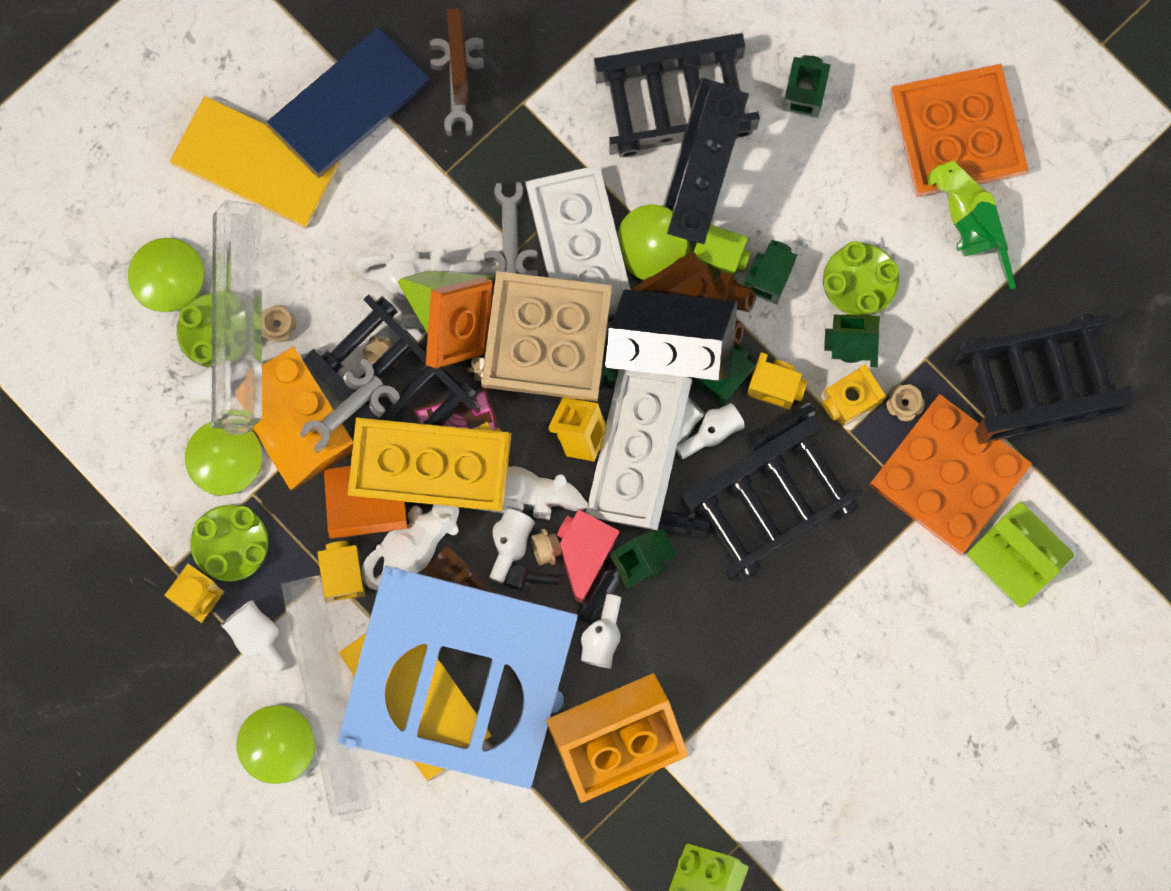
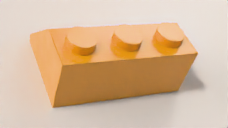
M294 346L261 365L231 394L291 492L323 473L324 469H329L352 455L353 440L343 424L330 433V439L326 448L318 453L313 449L317 442L321 440L319 433L310 432L304 438L300 436V432L307 422L323 420L333 411V408Z
M654 673L546 719L580 803L688 757L669 700Z

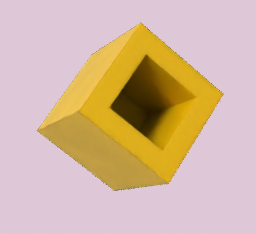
M348 541L333 542L325 545L326 550L317 552L324 597L327 603L366 596L361 576L359 550L356 545L349 546Z

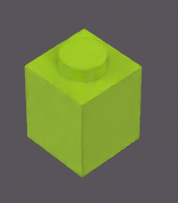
M711 224L705 244L697 243L694 252L711 268L716 276H720L721 272L730 273L733 277H735L737 271L744 273L751 251L745 249L748 237Z

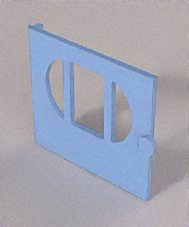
M384 566L337 742L344 744L347 748H363L531 789L548 727L546 719L550 718L551 713L558 712L564 703L563 694L558 690L578 615L402 570L398 567ZM427 644L404 730H400L391 720L386 708V680L391 668L404 653L418 645ZM442 646L492 659L471 740L467 748L417 736L438 653ZM508 664L518 676L522 686V714L513 732L503 742L483 751L482 745L503 667Z

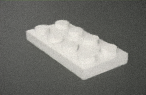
M600 165L526 181V189L548 277L612 285L608 318L614 317L624 289H630Z
M619 369L588 501L589 506L586 510L588 515L600 521L658 530L692 379L686 376Z

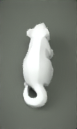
M439 249L429 253L430 259H420L419 252L417 251L367 256L356 261L355 270L360 278L369 282L381 283L391 295L400 300L408 301L397 283L403 277L427 270L478 274L483 269V265L473 260L455 264L447 263L446 250ZM386 264V266L381 269H369V267L374 265Z
M511 466L507 469L503 511L476 510L504 514L507 508L522 513L524 509H534L533 516L535 518L550 520L551 507L559 506L566 510L578 511L579 509L582 511L588 508L589 505L579 491L566 481L564 475H557L555 480L540 478L524 468Z
M433 505L429 513L422 514V509L419 506H413L408 513L410 524L407 525V529L389 531L383 542L378 544L376 550L366 558L361 567V576L364 584L372 590H378L382 573L378 577H374L373 568L381 556L384 557L383 570L384 566L398 567L414 573H419L432 559L437 544L446 533L452 536L458 534L459 529L456 521L459 507Z

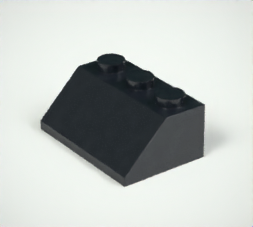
M624 289L609 328L606 367L712 380L729 379L738 301Z

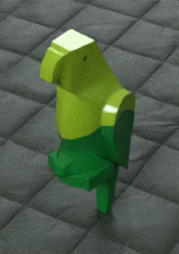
M955 161L934 167L928 175V185L932 186L935 184L939 190L948 196L950 217L961 235V239L957 243V251H962L963 256L966 257L995 247L1009 290L1015 289L1016 285L1007 252L1008 247L993 195L984 190Z

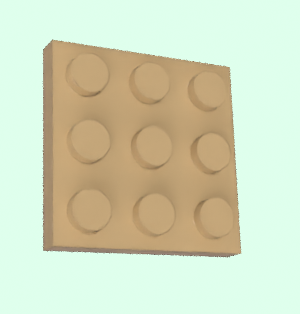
M496 271L482 387L598 402L612 285Z

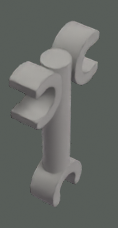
M433 39L430 41L431 50H442L445 55L441 59H431V68L443 70L450 65L451 113L444 121L445 132L447 136H452V125L457 121H461L466 125V134L471 135L473 132V121L471 116L466 113V105L455 106L449 43L443 39ZM468 39L465 42L467 66L472 69H480L484 67L483 58H472L469 52L472 49H482L483 39Z
M496 183L495 198L502 206L503 255L497 251H487L484 253V261L497 262L499 268L496 271L538 276V270L529 271L523 267L525 261L537 260V251L532 249L525 250L518 255L517 205L523 198L522 184L516 183V193L514 196L505 197L502 194L501 183ZM496 271L484 272L485 275L493 276L492 280L495 282Z
M362 358L358 363V367L364 372L365 377L361 379L355 378L349 371L344 374L345 384L356 391L323 420L309 421L303 426L300 432L302 438L310 432H317L321 436V440L317 442L313 449L316 453L326 448L330 439V433L368 400H370L369 406L371 411L378 417H381L385 412L384 407L378 402V398L387 397L394 405L399 401L400 396L395 388L384 386L378 377L373 376L374 369L368 360Z

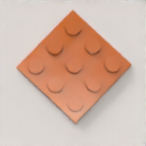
M1002 63L891 87L890 93L916 197L942 192L935 184L932 186L928 185V175L934 167L951 161H955L978 184L1025 175L1029 171Z
M939 394L869 486L962 556L1032 463L1002 440L979 444L975 433L979 423Z

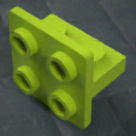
M1018 502L967 552V557L1017 607L1023 608L1074 557V553L1026 505Z
M686 844L678 861V867L669 891H740L749 866L742 864L735 857Z

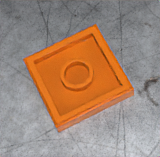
M481 277L431 290L426 353L427 366L439 368L485 355L490 324L493 280Z
M351 466L324 469L327 525L330 539L407 529L404 501L348 496Z

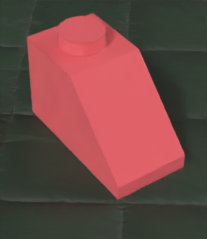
M579 509L574 518L567 515L557 536L562 538L560 542L561 554L575 601L582 604L615 546L620 531Z

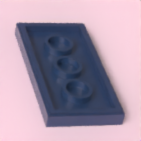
M378 27L266 121L267 127L319 179L430 84V78Z

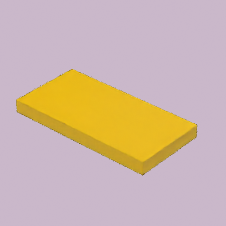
M206 96L200 102L170 159L171 165L304 228H307L340 164V161H338L318 179L267 125Z
M356 418L348 496L503 511L511 433Z
M366 633L338 652L354 677ZM427 644L418 645L404 653L395 662L386 680V708L391 720L400 730H404ZM437 658L417 736L467 748L471 740L477 714ZM486 730L483 743L492 737L488 730ZM413 761L427 782L445 770V768Z

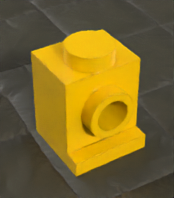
M760 352L746 396L790 409L794 400H802L808 379L801 378L802 373L796 372V367L790 363L780 360H774L773 364L766 362L768 354Z
M864 364L851 374L827 387L823 393L825 400L822 401V405L833 421L838 419L844 427L882 404L886 395L866 364ZM848 389L856 390L859 399L856 401L848 400L845 396V391Z
M563 397L548 428L550 432L557 433V437L567 457L595 461L602 445L606 424L598 403Z
M187 564L165 596L173 604L200 623H203L225 592L214 581L190 564Z

